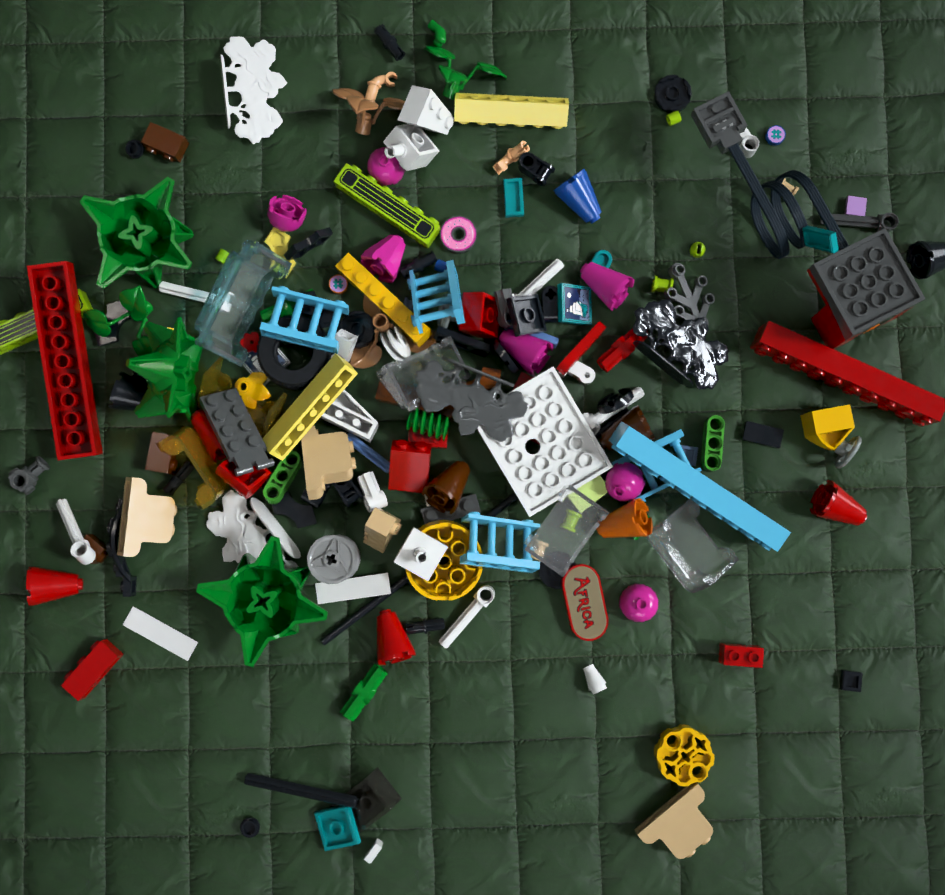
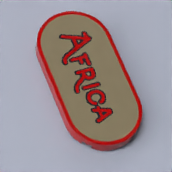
M572 565L566 570L561 580L569 625L572 632L578 638L585 641H593L600 638L608 627V614L600 577L596 570L588 565Z

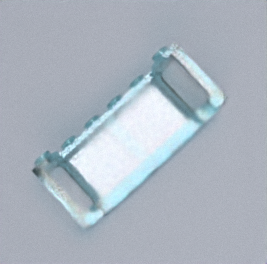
M252 240L244 241L242 243L243 248L238 253L232 251L228 255L195 322V329L199 331V338L195 339V345L242 367L248 357L247 349L240 345L241 339L244 338V334L248 332L250 325L253 324L255 315L263 304V299L271 287L273 278L279 280L285 278L289 274L292 265L289 261Z

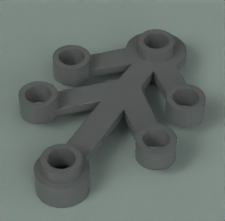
M680 263L671 265L668 269V274L671 278L678 281L684 295L683 297L677 294V290L673 287L666 289L664 292L666 299L681 304L674 307L675 310L678 309L680 311V314L676 311L675 318L679 317L683 320L692 319L696 321L698 318L705 317L709 326L706 315L710 304H713L715 301L714 295L712 293L703 295L700 311L697 308L702 288L708 283L707 278L703 275L697 277L694 281L693 292L691 293L684 276V265ZM683 306L689 308L691 314L685 312Z

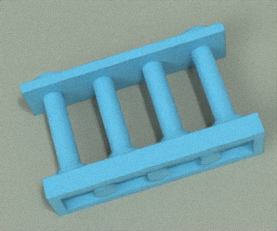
M453 260L446 261L447 269L444 272L417 279L413 270H409L410 278L407 279V283L412 293L414 315H411L413 327L417 326L419 334L423 333L422 323L451 316L456 318L458 325L465 323L458 274ZM445 279L447 281L446 284L418 290V286ZM447 291L449 293L445 297L419 302V298ZM445 304L452 305L448 309L421 315V310Z
M272 286L273 297H277L270 322H261L259 329L261 335L338 354L339 342L335 339L341 314L349 315V305L341 300L331 301L291 291L284 286ZM284 300L296 302L291 321L286 328L280 327L278 320ZM303 305L315 307L308 331H298L296 328ZM322 309L334 312L328 334L325 337L317 336L316 334Z
M681 429L655 441L661 447L667 444L673 446L678 458L691 466L680 445V438L684 436ZM629 455L611 462L612 466L616 463L624 464V462H631L627 458ZM643 464L641 469L651 490L642 495L640 493L635 499L641 498L646 502V497L669 487V485L665 483L658 486L654 476L643 469L645 466ZM700 467L696 468L697 471H702Z
M469 512L461 518V522L470 523L469 550L460 556V564L533 573L540 569V562L533 561V558H531V532L540 528L539 523H533V520L528 519L518 521L483 516L479 512ZM478 524L488 526L487 553L479 554V551H477ZM496 527L506 528L505 555L503 557L497 556V553H495ZM514 529L523 531V558L516 559L513 555Z

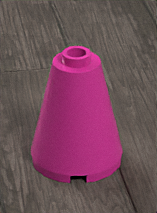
M594 262L585 263L580 270V273H582L581 278L611 311H613V308L617 309L624 302L629 294L627 292L628 287L632 288L635 282L630 276Z
M512 329L504 330L499 336L500 344L504 350L533 377L535 376L534 372L539 373L549 360L548 351H553V344L551 342L530 335L515 337L514 330Z

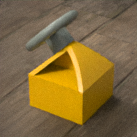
M850 404L811 411L800 415L805 438L819 447L830 451L833 450V452L838 454L835 461L836 468L844 467L854 457L862 443V438L855 436L849 442L844 440L855 428Z

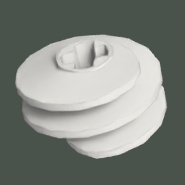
M394 326L396 335L392 330L388 329L387 336L381 333L380 338L391 357L398 362H402L404 358L410 357L411 351L401 329L398 326Z

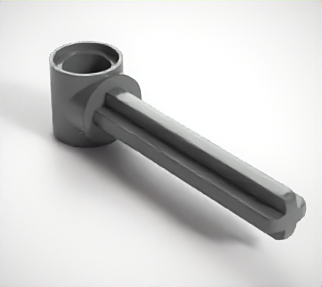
M894 213L878 214L877 217L832 214L838 226L875 228L877 232L886 228L888 233H890L899 223V219ZM820 217V224L824 225V223H823V221H822V219H821V217ZM884 220L889 221L891 227L885 226Z

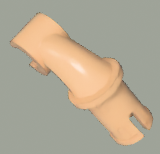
M388 72L386 75H379L371 81H367L368 88L364 99L375 102L378 90L381 89L382 84H386L388 87H395V83L390 82L389 78L397 79L396 73Z
M521 141L514 148H509L505 156L492 166L498 175L505 171L509 164L517 162L523 153L529 152V145L523 148L527 142Z

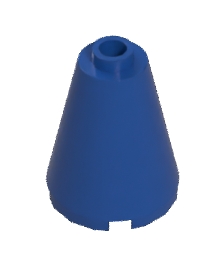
M582 169L553 190L585 223L590 221L592 224L601 218L599 214L602 211L585 169Z

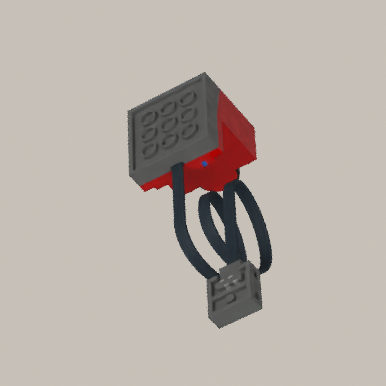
M729 91L693 109L691 117L709 149L717 145L721 154L730 151L753 193L750 209L754 226L764 245L775 258L781 259L789 254V242L797 249L805 247L802 228L808 225L797 200L790 190L782 184L785 177L793 178L804 188L827 230L836 232L839 251L814 263L807 270L826 304L824 308L811 318L826 346L836 349L899 317L926 299L886 228L849 246L818 189L805 174L800 171L791 170L778 176L775 181H768L760 185L739 147L743 140L740 133L744 132L748 125ZM765 187L771 188V203L763 190ZM780 197L787 205L795 221L799 236L786 218ZM761 209L774 232L778 245L770 235L764 223L761 214Z

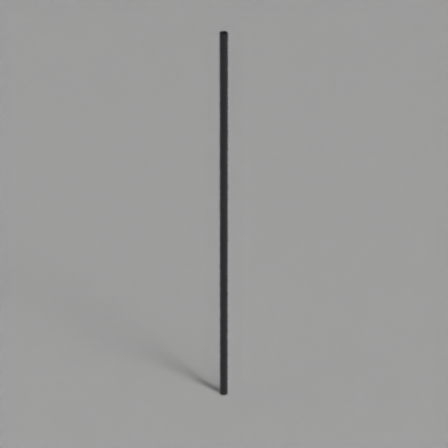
M625 408L602 425L599 432L595 435L596 439L601 437V433L629 410ZM511 494L484 516L495 517L518 499L516 494ZM407 574L390 586L391 594L375 597L320 640L323 645L328 644L409 582Z

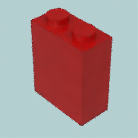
M393 440L390 452L389 490L422 493L423 488L429 483L432 444Z

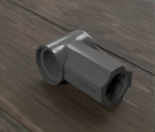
M511 288L495 291L498 325L502 328L512 327V322L509 323L506 319V315L510 316L506 299L513 297Z

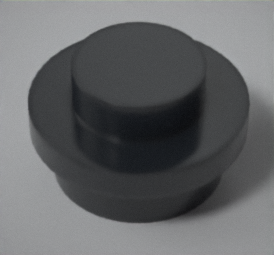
M131 140L126 144V153L131 158L138 159L144 153V145L139 140Z
M254 817L245 818L240 825L241 833L248 838L256 836L260 830V823Z

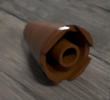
M636 405L601 433L602 438L599 441L604 449L614 450L611 448L613 444L608 440L621 421L651 441L655 439V436L651 432L650 426L639 405Z
M455 461L423 488L422 494L427 496L426 502L431 507L442 513L450 511L449 514H452L456 511L470 475L468 464L464 461Z

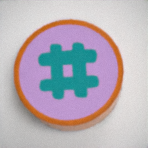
M334 275L329 280V287L333 293L343 294L348 289V281L343 275Z

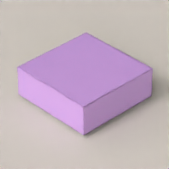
M847 196L844 215L865 216L867 198Z

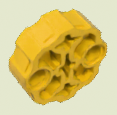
M679 724L672 729L667 728L660 734V739L654 746V756L656 757L658 769L666 779H670L679 786H689L695 782L701 783L708 777V771L714 765V754L710 746L711 742L702 732L693 729L689 725ZM674 735L676 737L675 742L667 744V738ZM695 737L701 740L702 748L697 745ZM682 752H684V753L686 754V756H687L686 758H683V757H682V755H681ZM665 763L671 766L673 773L667 770ZM700 766L699 774H692L693 768Z

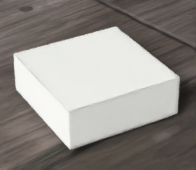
M376 839L365 855L364 860L369 864L372 863L382 849L383 842L380 839Z

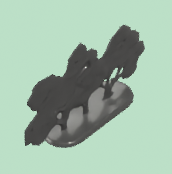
M442 356L441 358L453 364V370L444 371L438 361L432 360L427 362L424 370L415 372V380L418 382L416 392L421 399L424 411L437 412L448 405L453 406L452 417L459 424L458 430L461 436L472 434L478 426L483 425L488 436L503 442L506 438L513 435V426L510 419L524 417L529 406L524 401V396L521 392L515 391L509 394L502 392V384L509 387H514V384ZM462 369L476 373L473 384L466 385L461 382L459 373ZM440 372L444 373L441 377L438 376ZM452 375H454L453 379L450 382H442V380L446 376L451 377ZM482 376L496 381V385L490 391L480 384ZM455 379H458L457 385L454 383ZM497 393L500 394L499 400L496 399Z

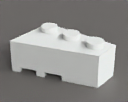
M413 85L398 117V121L448 135L454 120L452 114L432 89Z
M345 390L342 391L320 417L370 443L379 427L378 422Z

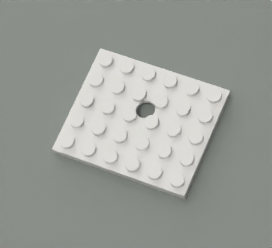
M554 366L511 391L521 392L524 396V401L529 404L524 417L510 419L513 426V435L506 438L503 442H499L488 436L483 425L477 428L529 517L613 468ZM529 439H535L539 442L540 450L538 453L529 454L526 451L525 444Z

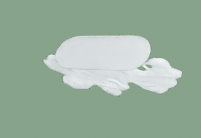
M230 37V42L226 43L223 47L224 52L232 60L229 67H225L224 57L220 54L227 128L229 129L231 126L230 114L234 113L240 120L235 126V134L240 138H248L252 144L259 143L261 138L270 137L274 129L278 128L283 122L278 111L270 107L266 100L267 98H274L278 94V89L283 88L287 82L280 73L269 70L272 62L275 61L276 49L272 44H269L266 40H261L254 47H251L244 37ZM235 64L241 65L240 67L235 68ZM226 72H231L237 76L233 87H227ZM237 91L241 94L242 101L237 107L229 105L228 92ZM239 110L246 111L250 118L241 116L242 112H239ZM242 120L247 121V124H243Z
M230 490L222 497L223 512H209L206 522L207 528L215 536L227 538V543L222 548L224 562L236 560L239 563L242 556L246 553H250L257 559L267 544L266 535L271 533L272 536L280 538L283 561L286 563L284 568L298 567L295 562L285 560L284 556L285 551L289 556L299 559L301 554L298 547L259 499L254 497L250 499V505L253 511H250L246 506L247 499L240 496L238 492L235 493L233 490ZM246 514H249L250 517H248L247 519L244 518ZM257 516L267 529H262L255 524Z

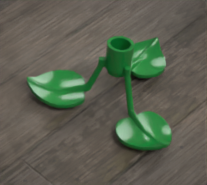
M436 46L424 47V50L429 51L435 56L445 58L448 62L447 66L439 65L438 69L446 83L442 95L449 99L455 100V94L459 93V90H463L465 84L477 70L500 75L505 80L507 79V76L499 68L484 62H477L474 69L466 76L451 68V59L456 58L452 52Z
M141 286L125 289L119 294L122 306L129 312L112 321H107L106 315L99 310L90 309L83 313L89 328L97 335L103 337L111 333L109 325H113L129 315L135 321H142L136 335L138 340H134L132 345L138 356L152 352L149 338L147 336L141 337V333L145 323L148 321L146 317L153 311V306L150 302L146 301Z

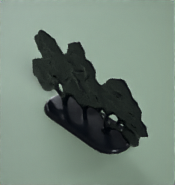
M670 299L648 302L645 308L639 307L634 311L636 322L633 325V332L637 336H648L650 346L638 340L633 342V345L641 353L686 387H693V382L686 376L689 374L695 377V383L699 390L713 389L719 380L715 366L728 362L729 351L728 347L718 340L706 341L709 329L705 317L698 318L696 321L692 319L684 320L682 325H677L675 319L676 310ZM654 329L658 331L656 342H654L655 338L652 337ZM664 339V342L659 343V340ZM657 346H667L670 349V356L665 359L655 350ZM672 360L684 364L682 372L671 363ZM692 365L695 366L694 370H689Z

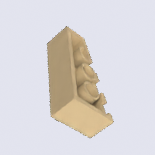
M375 507L365 524L363 543L384 553L392 536L399 533L402 524H400L401 519L383 509Z

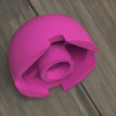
M380 147L374 150L367 162L369 175L375 178L377 184L381 186L397 184L405 172V169L400 166L396 157H386L384 151L387 147Z
M283 195L282 198H277V196H274L270 199L267 216L270 223L276 229L283 232H292L303 224L307 210L306 208L304 210L302 207L303 203L294 197Z
M629 462L614 464L613 468L609 469L605 479L607 492L618 501L627 502L635 499L640 495L645 486V480L642 477L643 472L636 465Z
M632 584L622 591L619 598V606L627 619L634 622H645L656 614L658 598L651 587L644 584Z

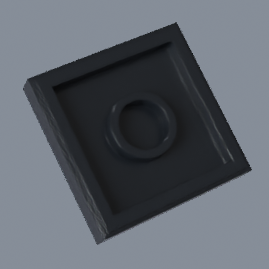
M538 294L506 299L515 337L547 331Z

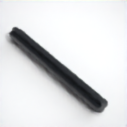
M247 773L244 781L245 785L355 808L358 801L357 796Z

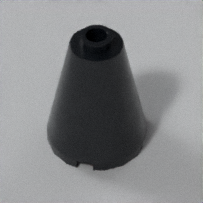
M917 241L909 246L906 261L910 263L912 269L909 270L915 278L919 280L926 279L945 269V242Z
M121 371L119 376H122L120 381L116 380L109 400L113 404H109L108 407L111 409L134 411L143 399L148 387Z

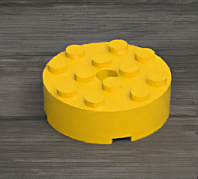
M436 520L418 528V530L448 546L443 557H448L449 561L444 565L438 564L429 581L405 569L412 586L423 596L436 601L455 600L471 591L480 579L483 568L460 564V556L469 550L470 531L463 525L450 520ZM477 541V551H479V554H483Z

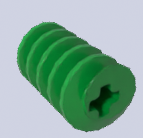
M416 408L409 415L406 430L409 431L412 427L413 432L416 433L420 428L421 435H424L427 431L428 437H432L435 433L436 439H439L442 435L444 441L449 427V417L446 416L441 421V414L434 419L433 412L426 416L425 411L419 414V408Z

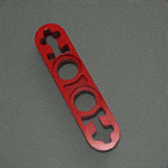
M599 321L562 360L556 370L565 375L607 327Z

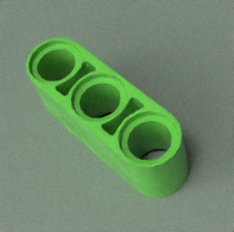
M718 415L709 417L703 425L700 463L702 469L707 472L718 470L722 464L725 422ZM711 420H715L718 423L716 430L711 428ZM710 439L716 441L715 449L709 446L708 442ZM708 458L714 459L715 466L713 468L707 465Z
M292 450L283 461L281 460L265 485L263 495L268 503L277 504L282 500L300 470L302 460L298 452ZM292 457L298 459L294 465L288 464V460ZM287 474L288 477L285 481H279V475ZM271 490L278 491L277 496L274 498L268 497V493Z

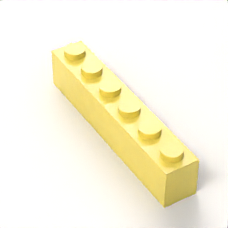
M456 93L454 121H458L460 124L477 122L479 125L495 123L498 126L514 124L517 127L533 125L536 128L551 126L555 129L567 127L569 100L568 98Z
M336 353L262 438L269 454L282 461L358 374L349 362Z

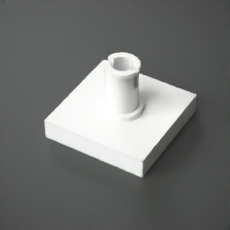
M413 527L393 562L429 581L448 546Z

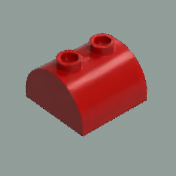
M228 459L219 464L215 472L226 484H229L245 499L250 498L271 474L267 468L257 471L255 466H253L254 472L236 477L234 473L236 467L233 461L229 462Z

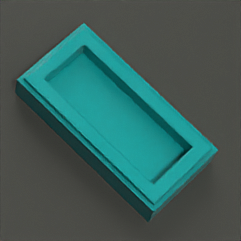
M522 178L503 179L505 218L524 217Z
M809 225L802 228L806 247L833 254L839 251L836 232Z

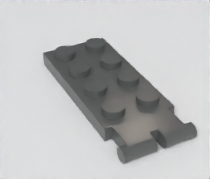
M236 388L199 398V403L228 461H233L236 467L234 469L236 477L254 472L253 466H255L257 471L274 466L273 459H268L265 453L267 447Z

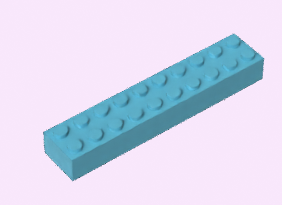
M620 422L608 440L613 444L611 448L624 457L628 454L627 458L640 467L644 464L643 469L656 478L661 475L659 479L673 489L677 486L675 489L689 499L691 498L696 504L708 510L768 551L772 548L778 552L790 535V531L624 422Z

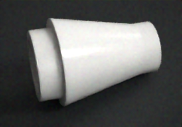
M594 664L583 668L589 691L591 690L593 695L607 688L605 685L606 681L597 671Z

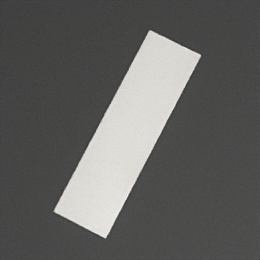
M388 573L348 578L337 584L315 583L318 604L391 594Z
M134 606L123 623V626L186 661L189 660L198 644L197 641Z

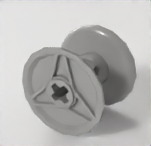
M340 534L327 535L317 539L310 547L307 555V564L311 574L318 581L326 584H337L351 578L358 570L361 561L360 551L356 543L349 537ZM333 555H335V560H337V562H334V563H333V561H334V559L332 558Z

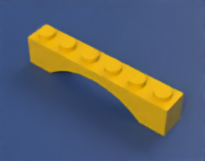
M349 252L335 265L341 275L370 299L419 348L432 335L430 328L422 323L423 333L419 334L417 326L413 327L411 315H414V313Z

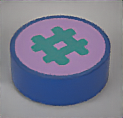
M778 125L771 126L765 134L766 141L773 146L781 144L786 136L785 130Z

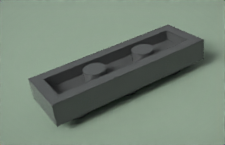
M476 494L462 497L456 511L452 514H449L450 511H445V513L439 512L431 506L420 509L424 524L436 520L452 521L464 517L469 512H481Z

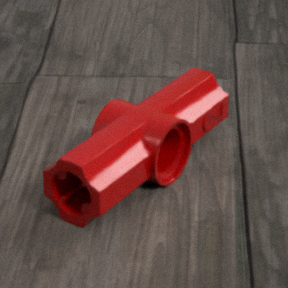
M632 328L626 335H622L610 346L611 348L601 355L596 362L603 371L608 373L621 360L626 359L635 350L634 341L643 342L648 336H637Z

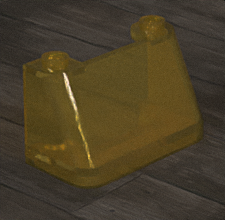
M182 427L156 443L160 451H164L168 455H177L184 451L204 480L202 484L197 486L198 491L194 500L199 509L204 510L213 504L228 489L229 484H226L215 473L218 464L211 459L193 428Z

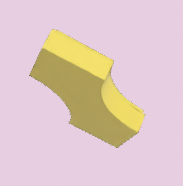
M273 227L264 241L272 252V261L269 267L284 278H287L296 264L294 260H286L284 256L288 251L291 237Z

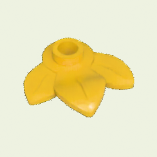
M253 372L247 378H239L235 383V388L248 408L256 409L257 401H263L271 397L270 392L263 385L268 377L262 372ZM243 383L247 386L245 390L241 389Z

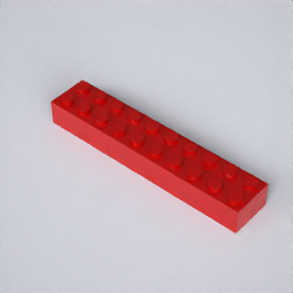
M68 261L27 266L57 461L103 454L74 264Z
M771 321L759 327L750 347L760 356L767 355L772 358V361L779 364L785 363L790 366V369L797 372L803 371L812 379L818 380L819 378L830 387L837 386L848 395L855 394L860 397L861 401L866 403L873 402L877 404L879 409L891 410L895 412L897 417L909 418L913 420L912 423L923 427L924 425L940 422L945 412V398Z

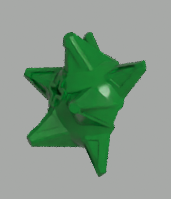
M166 177L144 195L135 194L118 198L115 201L86 195L80 200L81 205L97 224L98 242L103 253L97 279L98 286L104 289L128 271H135L154 288H159L163 265L186 270L190 269L192 262L178 244L191 239L194 234L191 229L169 213L175 183L173 179Z
M182 317L177 318L174 330L148 322L144 326L145 334L148 335L152 352L126 360V367L145 378L146 382L149 383L143 399L136 406L134 412L138 418L166 415L170 418L174 413H184L188 422L193 427L191 416L196 412L197 389L194 381L195 374L199 371L205 335L202 333L194 338L187 334Z
M274 536L270 537L257 559L250 553L244 554L234 574L229 579L198 583L196 592L223 608L224 615L234 630L240 634L244 664L250 667L255 665L269 641L295 635L300 630L298 624L324 621L328 615V611L301 594V590L311 574L308 566L285 569L280 538Z

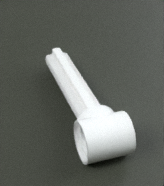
M555 259L519 294L513 293L512 296L535 295L564 267V264L561 260Z
M164 281L159 284V291L162 293L211 304L212 309L224 313H229L234 294L224 290L210 293Z
M636 387L633 389V399L616 411L607 414H600V412L594 415L592 413L582 414L593 434L596 435L599 432L601 423L645 395L642 388Z
M59 499L56 506L73 543L70 552L81 564H90L94 561L96 553L91 548L89 541L83 538L67 499Z
M483 585L474 594L473 597L475 599L440 638L439 643L444 648H448L483 606L487 607L495 597L493 587ZM484 589L489 590L491 598L483 599L481 591Z

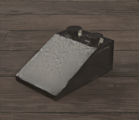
M378 767L345 793L357 796L358 798L355 808H352L359 834L392 810L402 799ZM331 804L329 807L331 808L340 805Z

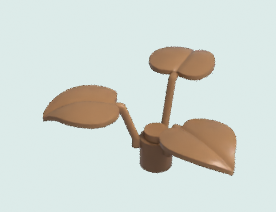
M350 88L332 90V93L336 96L346 99L357 114L355 131L362 135H370L371 126L375 124L384 107L388 106L392 109L402 110L405 103L404 100L388 97L383 99L384 102L379 107L376 102L364 99V95L357 90ZM378 109L373 118H371L372 115L366 112V110Z
M365 295L363 309L365 313L373 318L372 322L376 329L374 330V342L372 341L368 346L361 349L354 348L350 365L358 369L372 367L380 361L383 351L376 345L378 343V333L387 332L390 328L394 330V325L390 323L387 316ZM431 328L432 335L420 348L406 336L411 352H424L436 343L437 340L432 338L434 331Z

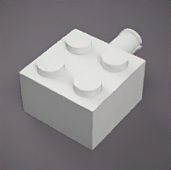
M410 124L395 126L383 141L387 146L384 151L386 157H396L400 166L406 171L426 167L439 152L438 148L421 128Z

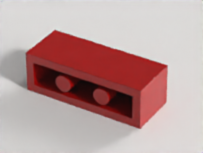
M108 639L96 641L90 648L92 651L87 656L84 655L77 662L79 666L74 671L68 672L64 677L65 681L61 686L77 701L85 699L124 655Z

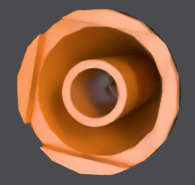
M638 498L599 519L596 530L603 538L646 537L651 535L653 523L652 518L647 516L646 512L649 509L646 503L641 498Z

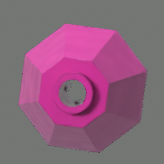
M399 235L385 237L364 251L361 255L360 263L373 276L375 274L379 275L378 280L393 283L397 277L406 244L404 239Z

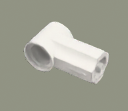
M746 128L744 132L740 133L743 140L739 147L746 158H751L759 147V140L756 136L751 135ZM749 144L753 149H748L745 145Z
M373 471L357 477L368 512H372L375 507L381 509L388 506L386 495L383 490H380Z

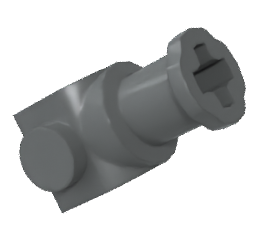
M37 456L36 460L29 467L24 466L21 470L17 467L10 471L8 479L10 480L11 487L24 492L25 495H29L36 489L35 486L39 480L38 476L45 470H49L50 466L42 457ZM21 477H24L25 482L21 486L19 481Z

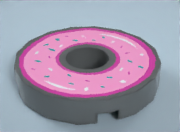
M461 215L452 216L442 224L440 230L441 242L452 253H465L471 250L476 243L477 228L468 217ZM460 230L464 233V237L456 239L453 236L454 232Z

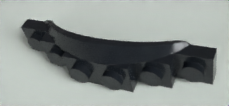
M118 499L115 508L116 514L114 518H110V522L107 524L109 541L106 545V551L109 553L108 557L113 558V570L116 573V577H123L120 584L123 597L136 596L137 576L131 575L125 557L117 555L123 499Z

